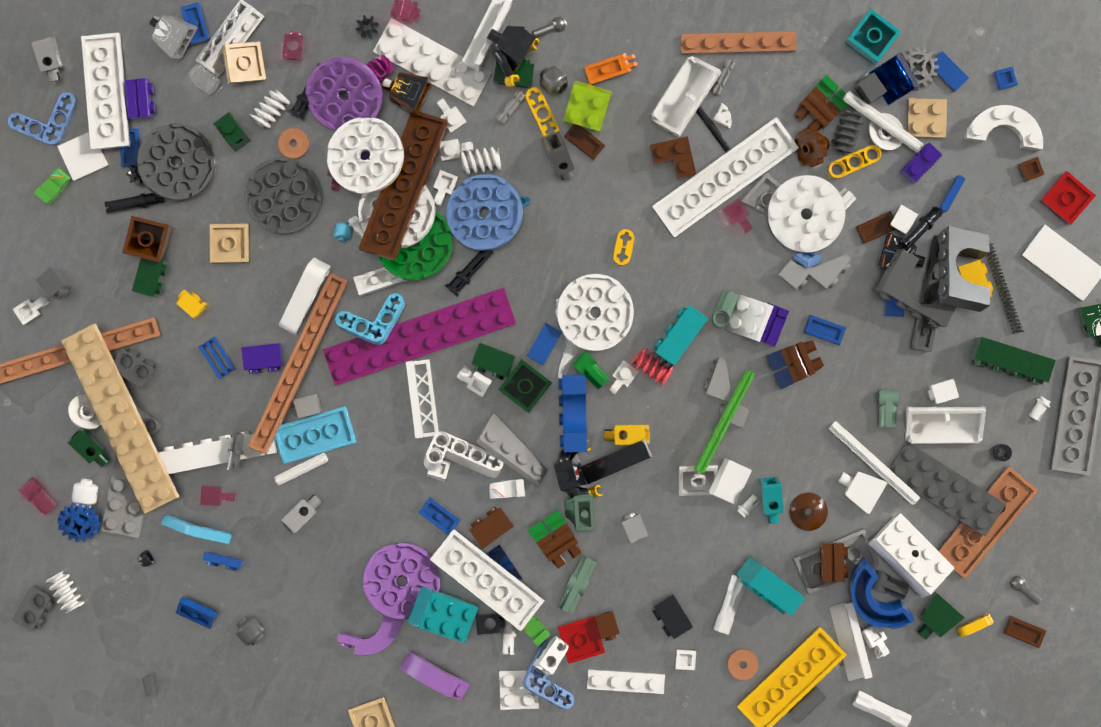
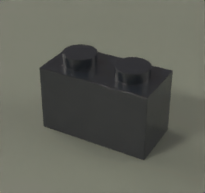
M673 593L653 605L655 610L652 612L658 621L662 619L665 624L662 628L668 637L672 636L675 639L693 628Z

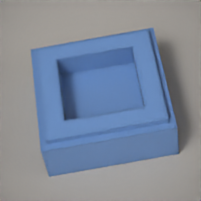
M799 252L794 255V261L809 268L820 263L821 256L815 252Z

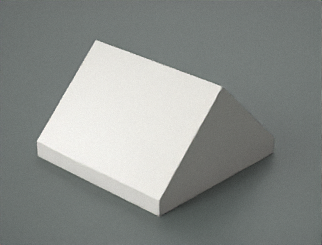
M708 465L704 474L696 472L694 470L695 466H678L679 496L712 495L709 493V490L718 473V465Z

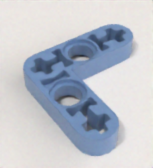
M62 93L58 97L47 125L20 113H12L8 117V125L12 129L46 144L57 145L60 143L75 109L76 98L71 93ZM69 96V100H71L72 103L71 105H66L65 110H68V113H65L62 110H58L59 107L64 108L65 103L63 102V99H67ZM57 114L65 116V121L62 124L55 122ZM20 117V121L27 123L26 127L19 124L14 127L13 119ZM32 124L39 125L40 130L37 134H31L30 126ZM53 124L54 126L61 128V130L59 131L56 129L54 135L57 136L56 140L52 139L50 142V138L47 136L49 133H53L54 128L51 127V125Z
M551 639L544 640L540 644L526 672L523 686L529 692L556 707L569 709L574 704L573 695L545 679L547 675L533 666V663L540 657ZM534 679L535 683L541 685L540 688L538 686H531L529 680ZM547 686L553 689L550 697H547L544 693ZM557 695L560 697H566L568 703L563 704V700L556 698Z

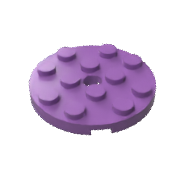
M350 57L327 59L314 69L307 81L306 95L309 101V109L320 123L332 130L337 131L339 127L352 119L360 117L375 118L381 108L382 88L375 73L359 60ZM347 90L349 98H342L339 92Z
M408 543L393 544L378 550L367 563L363 574V590L373 609L390 619L408 620L421 586L439 591V573L437 565L430 560L431 556L423 549ZM398 577H404L407 581V584L403 587H399L396 583V579Z

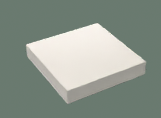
M89 132L57 146L73 181H77L109 166L102 150H91Z
M724 458L709 493L736 505L752 470Z

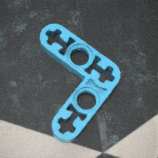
M393 293L386 299L374 323L347 311L339 312L336 315L335 322L341 330L372 344L381 345L387 340L405 307V302L400 294ZM398 300L400 304H395L393 307L392 301L396 302ZM390 315L392 319L389 323H383V316ZM347 317L348 321L352 323V327L347 322L342 324L341 319L345 320ZM359 324L366 325V329L363 332L356 331V327ZM370 329L375 334L380 332L381 337L375 339L374 335L370 333Z
M164 515L161 522L162 525L184 534L230 544L232 537L230 533L197 526L169 515Z

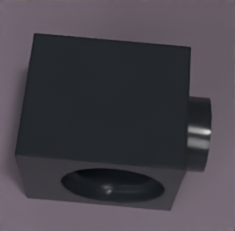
M498 613L476 614L477 635L500 633V628H504L503 617H499ZM492 618L496 623L495 627L487 628L484 623L485 620Z

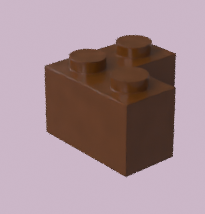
M688 136L650 145L653 165L673 162L676 180L696 175Z

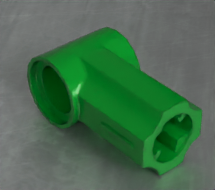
M584 351L571 363L598 390L610 379L587 351Z

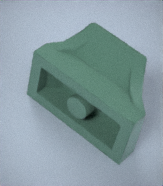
M593 494L574 496L573 499H565V517L574 524L576 532L595 531Z

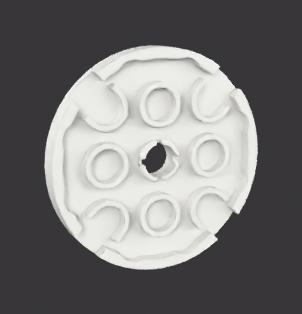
M360 117L346 122L333 134L328 144L327 164L333 178L342 187L358 194H371L385 189L397 178L404 161V149L400 137L386 122L377 118ZM369 151V160H362L360 157L361 153Z
M812 175L797 176L784 182L773 194L768 208V221L773 234L784 246L798 252H814L830 245L840 234L845 222V205L838 190L827 180ZM809 208L812 211L810 219H804L801 216L803 209Z
M426 185L420 196L401 248L412 246L422 240L433 225L435 203ZM380 191L362 194L360 199L358 217L364 232Z
M588 274L573 280L563 290L558 300L557 321L562 333L572 344L585 350L599 351L615 346L627 335L633 322L634 309L629 293L617 280L606 275ZM592 307L599 308V317L593 318L590 315Z

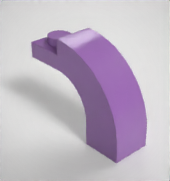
M383 616L381 627L373 636L360 638L340 632L337 641L341 642L340 645L343 647L351 648L355 646L353 654H374L385 649L393 642L401 629L403 620H394Z
M410 651L401 666L403 671L416 680L459 701L462 700L470 685L468 682L441 670L425 658Z

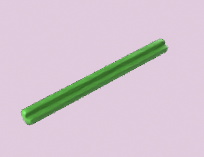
M746 370L741 377L694 468L696 472L700 474L705 473L755 376L753 372Z

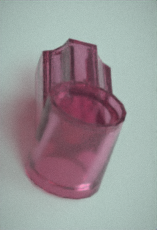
M31 477L18 489L22 497L31 502L44 516L50 513L57 505L34 477Z

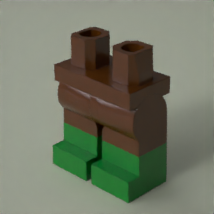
M826 74L798 105L799 108L794 115L800 121L809 115L813 121L807 126L812 130L817 129L818 131L821 128L824 129L849 105L843 100L846 93L840 88L826 103L827 98L839 87Z
M557 510L544 519L554 534L553 536L543 521L527 531L549 562L552 561L559 569L566 564L561 555L568 550L574 559L581 554V550L577 544L579 542L560 511Z

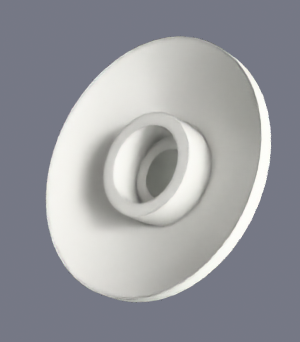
M882 113L903 129L902 124L896 117L891 114ZM870 122L869 134L876 146L890 151L902 144L901 141L876 123Z
M82 394L72 399L68 407V414L76 426L87 430L96 429L101 426L87 394Z

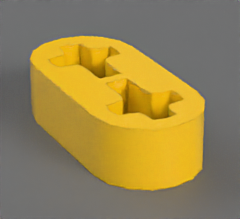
M628 229L621 230L616 240L613 259L620 266L626 265L631 258L634 234ZM625 233H628V237H631V241H627L625 247L622 246L623 239H620V236H624ZM623 248L625 249L624 254L627 256V259L619 262V258L616 255L620 254Z
M985 614L956 629L960 637H965L993 624V620L990 614Z

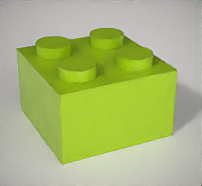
M575 80L563 121L600 131L612 91Z

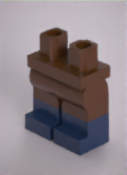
M813 340L804 343L799 342L766 355L772 371L790 364V367L774 373L780 389L815 374V371L824 366L820 357L810 360L808 353L817 350Z

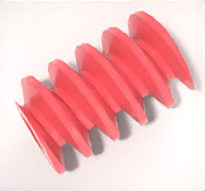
M646 347L640 350L630 365L637 363V370L643 367V375L649 371L648 378L651 379L655 376L654 382L662 381V387L671 375L673 366L671 365L666 368V361L660 364L661 357L658 356L653 359L655 353L647 354L648 348Z

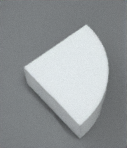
M721 103L712 121L730 129L732 123L730 111Z

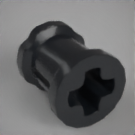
M998 444L993 447L992 456L995 460L1008 461L1012 456V450L1006 444ZM999 449L1006 451L1003 453L1004 457L998 456V453H1000Z

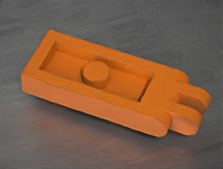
M626 53L584 66L589 84L593 85L632 72L631 68L638 66L637 62L630 64L628 62L635 59L634 54L626 56Z

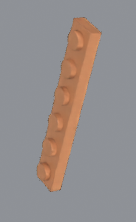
M796 31L681 34V54L796 51Z

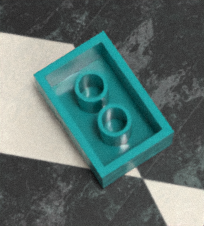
M690 305L687 308L684 306L676 315L679 318L677 322H672L666 329L667 336L665 339L660 338L654 346L657 349L655 354L672 366H675L708 320L706 316Z
M751 556L736 574L741 578L740 583L783 615L788 613L792 616L805 599L803 595Z
M421 586L407 622L417 628L465 643L479 607L466 600Z

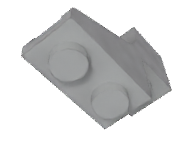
M843 255L811 268L802 267L789 260L777 276L795 290L798 287L803 288L808 282L807 276L824 289L832 288L838 281L836 278L840 272L844 274L850 267L848 262L851 258Z
M718 358L717 361L713 360L710 371L713 372L711 379L707 378L703 389L706 390L705 394L726 401V405L722 404L719 415L722 416L732 394L726 361ZM739 405L730 423L743 428L750 409Z

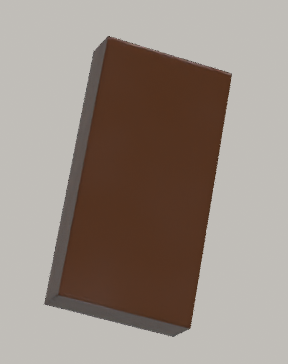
M573 124L564 135L565 139L593 161L605 147V144L580 125Z
M891 211L855 227L863 244L896 230V228L890 225L894 218Z
M1010 616L1003 634L1040 648L1046 630Z

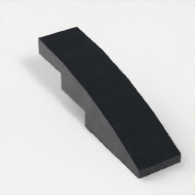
M645 439L581 467L587 484H590L652 457V454Z

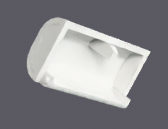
M688 57L650 114L651 121L664 130L680 137L722 72L698 58Z
M984 406L907 407L905 439L910 444H980L983 440L986 408Z

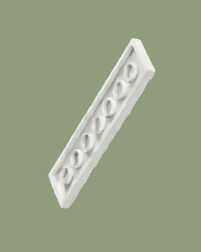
M776 117L657 202L652 208L675 238L795 152L799 147Z

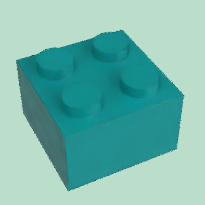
M870 9L846 40V43L876 65L902 31L873 9Z

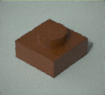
M1038 157L1019 164L1025 182L1045 175Z

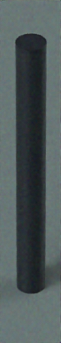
M699 106L696 113L727 153L732 147L703 108Z

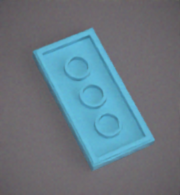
M346 406L283 424L275 436L283 464L357 443Z

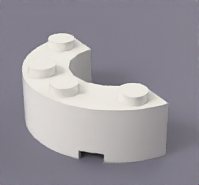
M1011 105L994 106L980 113L971 121L963 138L966 141L983 143L992 129L1005 127L1011 129L1017 135L1020 149L1033 151L1043 149V136L1036 120L1025 110Z

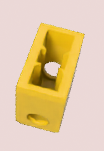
M615 425L614 429H605L604 438L605 441H615V445H632L645 439L647 444H650L649 425ZM623 432H627V438H623Z

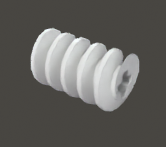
M278 90L276 92L269 91L271 98L264 97L266 104L259 103L261 110L254 108L256 116L249 114V117L262 128L264 126L271 127L268 121L276 122L273 115L281 116L279 109L286 110L283 105L284 103L291 104Z
M491 147L490 153L487 152L486 148H483L482 154L476 149L475 155L468 150L467 156L464 155L463 151L460 152L463 172L465 170L468 175H470L471 169L474 170L475 174H478V170L481 168L484 173L487 166L490 171H493L494 165H496L498 170H501L499 148L495 151Z
M64 571L47 579L46 584L53 583L49 590H56L53 597H60L56 603L64 604L60 610H67L66 613L85 602L77 601L81 595L73 594L77 587L70 588L73 581H66L70 574H63Z

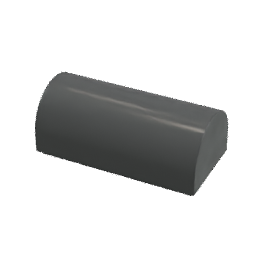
M816 686L788 713L800 723L826 699V696Z

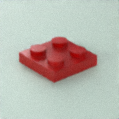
M1065 171L1041 201L1069 225H1072L1096 195L1068 171Z
M594 616L557 626L561 640L569 645L565 653L568 664L605 653Z

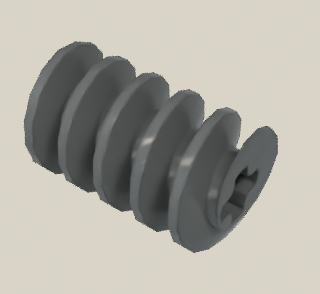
M843 110L842 114L845 117H840L839 121L842 124L836 127L840 132H834V136L838 139H832L831 143L835 146L830 147L840 152L853 153L849 146H855L856 144L851 140L858 139L854 132H861L857 125H863L864 123L860 120V115Z

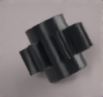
M363 15L362 21H356L360 26L356 28V32L362 31L361 38L368 35L372 39L371 35L373 33L378 34L375 27L379 26V23H373L374 16L368 19ZM370 23L372 29H367L365 31L363 25H368Z
M135 162V166L133 164L128 166L130 172L126 173V176H129L130 183L137 182V185L140 186L142 180L137 169V162Z

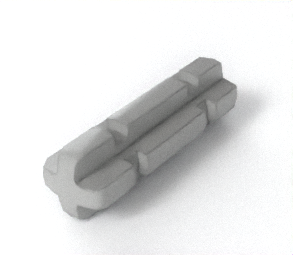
M726 59L723 65L724 68L721 69L722 73L711 89V92L715 95L721 94L722 87L725 86L731 74L730 71L735 66V62L730 59Z
M520 90L504 106L502 113L500 112L496 116L497 121L501 124L508 120L507 117L511 116L519 106V103L525 99V94Z

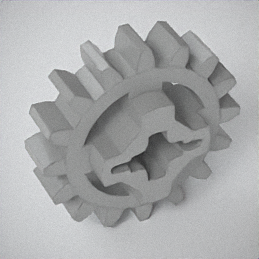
M916 47L914 52L909 48V54L907 55L903 52L902 55L910 65L911 76L915 68L914 64L919 65L924 61L921 67L922 71H916L913 74L914 76L924 78L917 81L919 85L923 84L924 87H927V81L933 83L934 81L931 77L938 75L934 72V70L939 69L938 65H934L938 59H932L933 52L927 54V48L920 51L919 47ZM921 55L924 57H922L921 59H914L912 56ZM928 62H930L931 64L930 74L926 70V64Z

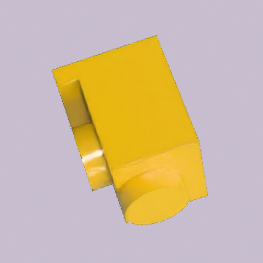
M185 289L177 297L179 300L176 303L193 319H196L208 306L206 302L200 303L202 299L194 292L190 294Z

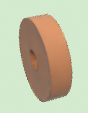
M289 128L281 133L278 139V147L285 157L298 159L307 153L309 139L302 130ZM292 140L297 141V145L295 147H291L290 142Z
M747 649L734 651L729 656L727 662L729 672L739 680L752 678L759 666L755 654ZM745 661L746 667L741 668L739 666L740 662Z

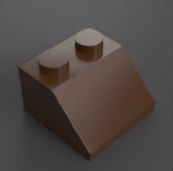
M131 216L122 253L160 262L167 248L172 226Z

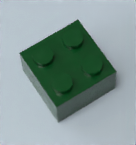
M521 359L498 390L526 412L530 413L552 382Z

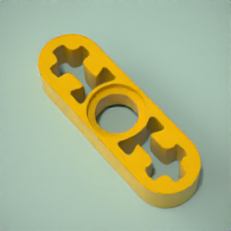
M536 87L528 89L526 101L543 136L549 134L545 133L547 131L546 124L542 126L541 123L547 122L550 118L553 121L549 122L550 127L556 128L554 132L559 131V127L542 91ZM531 92L539 93L540 96L537 97L540 104L543 101L544 105H539L533 109L532 106H535L536 103L533 99H529ZM541 108L548 111V116L545 119H540L537 116V111Z

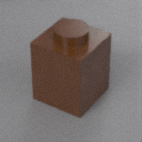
M613 610L595 615L601 639L605 638L606 641L617 638L616 635L620 633Z

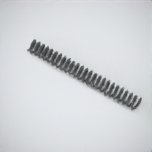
M990 243V254L988 253L986 257H990L987 261H991L989 262L990 268H994L991 271L994 272L993 275H997L994 279H997L995 281L998 283L996 286H1000L998 290H1001L999 293H1004L1000 297H1004L1002 298V301H1005L1003 304H1007L1004 306V308H1008L1005 311H1010L1006 314L1011 315L1008 317V319H1011L1009 322H1014L1010 326H1014L1012 327L1013 330L1017 329L1013 333L1024 332V330H1021L1023 327L1020 326L1022 323H1018L1020 322V319H1017L1019 318L1018 312H1014L1017 309L1014 308L1015 305H1011L1014 301H1011L1013 299L1010 297L1012 294H1008L1010 290H1007L1009 287H1005L1007 286V283H1004L1006 282L1005 276H1001L1004 274L1001 272L1003 269H998L1001 265H998L1000 263L997 261L999 258H995L997 254H994L996 251H992L995 247H991L993 243Z

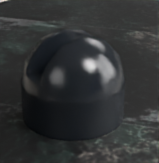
M148 550L143 551L138 556V562H142V567H148L155 562L153 555Z

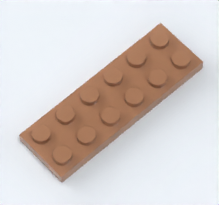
M1007 466L987 490L988 493L1006 503L988 534L984 536L961 522L938 551L954 567V571L966 579L1039 490L1014 469Z

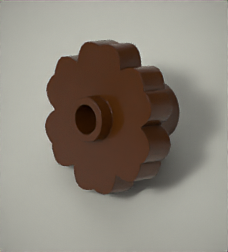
M803 129L798 132V138L794 140L799 147L796 150L798 159L803 165L809 164L810 167H815L824 162L823 157L827 156L830 143L828 138L823 136L817 129Z

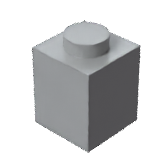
M317 394L293 400L294 404L291 405L293 415H297L298 419L322 413Z
M633 512L624 516L625 520L621 522L630 543L648 536L639 514L635 515Z

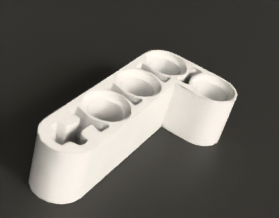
M313 258L308 263L278 327L294 335L298 333L321 284L325 281L331 270L330 265L316 258Z
M438 432L434 435L424 458V466L431 471L437 470L443 459L446 458L490 478H496L503 467V462L487 450L446 432ZM437 441H442L445 445L441 446L437 444ZM454 449H460L463 453H457ZM476 456L480 459V461H475L472 459V457ZM429 457H435L438 461H431Z

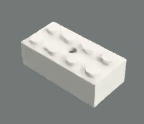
M901 513L892 517L868 543L921 598L931 595L954 570V567Z

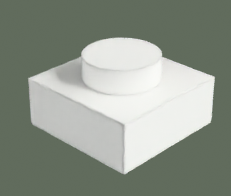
M435 457L431 459L434 462L438 461ZM443 460L437 470H428L427 477L445 482L451 462Z
M676 649L675 669L695 670L696 650Z

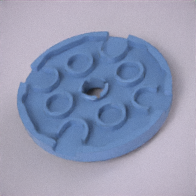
M480 174L464 180L452 192L447 203L446 218L452 234L459 242L474 250L490 251L504 246L516 235L523 218V206L519 194L506 180L491 174ZM488 208L490 211L489 215L485 218L481 217V209Z

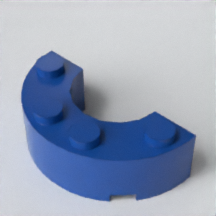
M562 375V378H558L559 390L563 392V395H559V406H563V414H559V425H563L564 434L560 436V447H564V452H587L586 376Z
M863 557L853 569L850 577V594L857 613L867 623L878 628L897 629L914 621L912 612L901 599L891 603H884L872 596L871 589L878 576L876 570Z

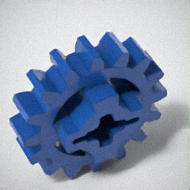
M72 503L70 508L65 506L64 511H60L57 520L59 524L58 530H63L62 536L69 535L68 540L75 538L76 542L79 539L86 542L87 537L92 539L93 535H96L100 526L98 521L99 515H95V509L90 511L89 505L82 507V503H79L78 506Z

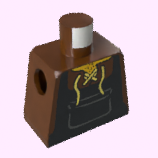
M399 72L395 81L385 78L382 89L390 91L389 99L393 104L417 117L431 87V82L428 77Z

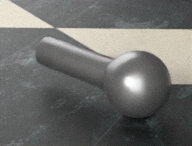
M556 17L552 20L551 24L533 30L532 35L539 37L554 30L562 32L567 26L566 20L563 17Z
M1014 576L1011 579L1010 585L1012 589L1022 591L1036 605L1042 601L1037 594L1026 586L1025 579L1022 576Z

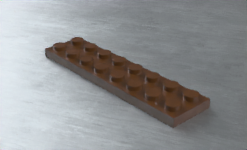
M419 112L417 117L410 114L401 136L404 149V161L401 171L388 187L380 191L359 245L360 251L396 262L448 126V120Z

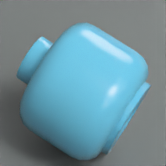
M340 222L334 226L333 235L335 239H339V242L345 243L346 240L352 239L353 227L349 226V223Z

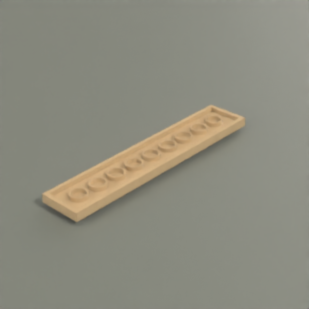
M92 324L61 340L144 514L178 498L179 495L97 325Z

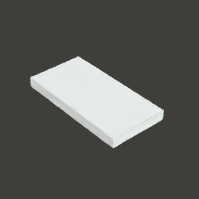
M1043 225L1021 255L1081 301L1085 300L1101 279L1100 265L1046 225Z

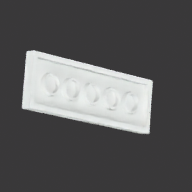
M392 18L373 50L375 54L379 56L385 55L392 63L414 75L428 77L432 85L473 107L492 75L490 71L482 67L479 71H476L462 64L464 57Z
M120 33L81 36L91 150L130 147Z
M453 529L430 559L520 631H522L545 601L455 529Z

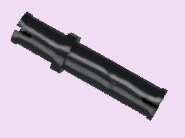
M141 193L139 196L105 201V207H109L106 209V213L109 214L137 207L146 208L148 205L164 203V198H157L160 196L154 193Z
M933 207L925 216H922L919 219V223L899 241V246L904 244L901 249L908 251L927 230L934 226L933 224L942 216V212H939L940 209L938 207Z

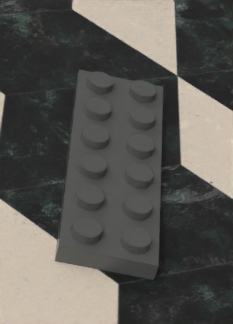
M909 442L906 443L890 468L915 493L984 536L988 534L1006 505L1000 499Z

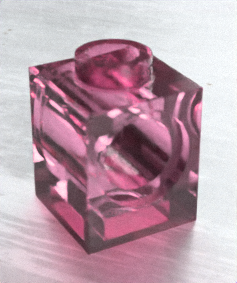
M394 0L390 15L393 18L413 24L415 19L418 20L421 9L418 8L417 2Z
M290 31L289 34H284L283 59L303 61L305 38L301 36L300 32ZM292 41L299 43L296 50L289 49V44Z

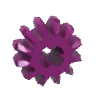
M385 55L377 56L367 64L375 73L379 82H382L394 70L392 62Z

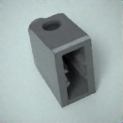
M557 131L542 137V142L556 176H560L562 180L570 179L574 166L560 132Z

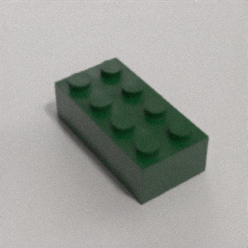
M977 337L975 339L969 360L974 361L973 365L982 368L991 366V370L998 373L1010 372V376L1017 379L1029 378L1028 382L1036 385H1043V383L1050 381L1056 361L984 337Z

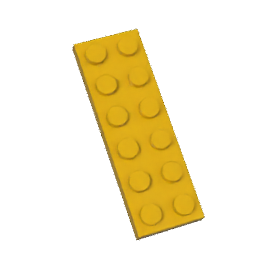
M819 627L742 700L737 707L756 727H772L847 654Z

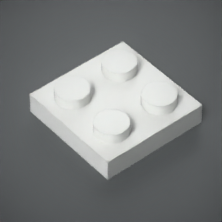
M739 294L726 330L760 342L774 306Z
M527 670L499 671L500 710L539 709V697L526 690L523 686V679ZM534 679L529 680L531 686H538Z

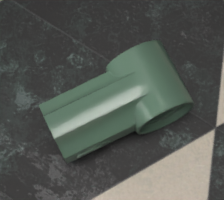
M725 289L723 290L711 320L714 327L721 329L727 326L739 295ZM717 315H724L726 322L724 324L717 323L715 319Z
M879 389L877 398L879 427H896V408L899 403L898 390Z

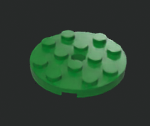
M435 211L433 225L427 235L420 240L419 246L401 248L396 262L383 257H379V260L388 272L400 279L407 281L428 279L440 272L451 256L453 248L451 230L445 219Z

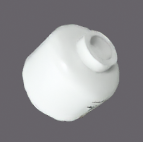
M81 479V482L73 485L72 501L76 503V506L82 503V507L89 505V508H91L97 502L98 486L93 484L91 479Z

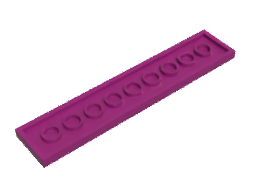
M501 288L396 324L387 340L381 345L372 344L358 337L323 349L334 384L337 386L515 325L516 321L505 289ZM372 332L375 339L381 337L380 332L378 334Z

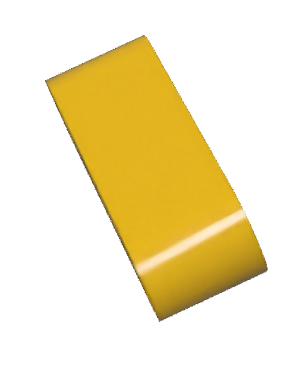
M871 145L840 158L828 166L827 174L830 178L836 180L870 166L881 158V150L877 146ZM868 150L875 151L876 158L874 160L867 157ZM850 158H856L859 161L858 167H852L849 164ZM838 165L841 168V174H833L832 166Z

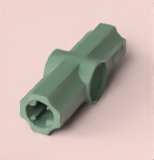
M582 555L574 573L571 574L565 586L566 590L557 606L558 608L570 614L573 613L580 597L583 596L590 582L589 578L597 564L595 560Z

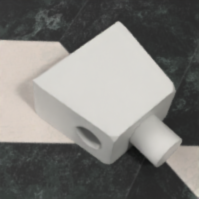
M856 471L853 477L843 472L838 480L840 484L847 487L843 495L867 514H870L887 485L886 481Z

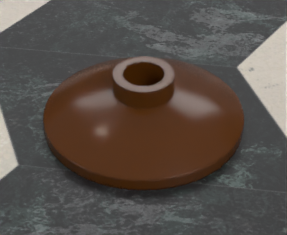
M803 493L792 501L789 514L796 527L805 531H813L825 523L828 516V508L825 501L819 495ZM808 508H811L813 510V513L810 516L806 514V510Z

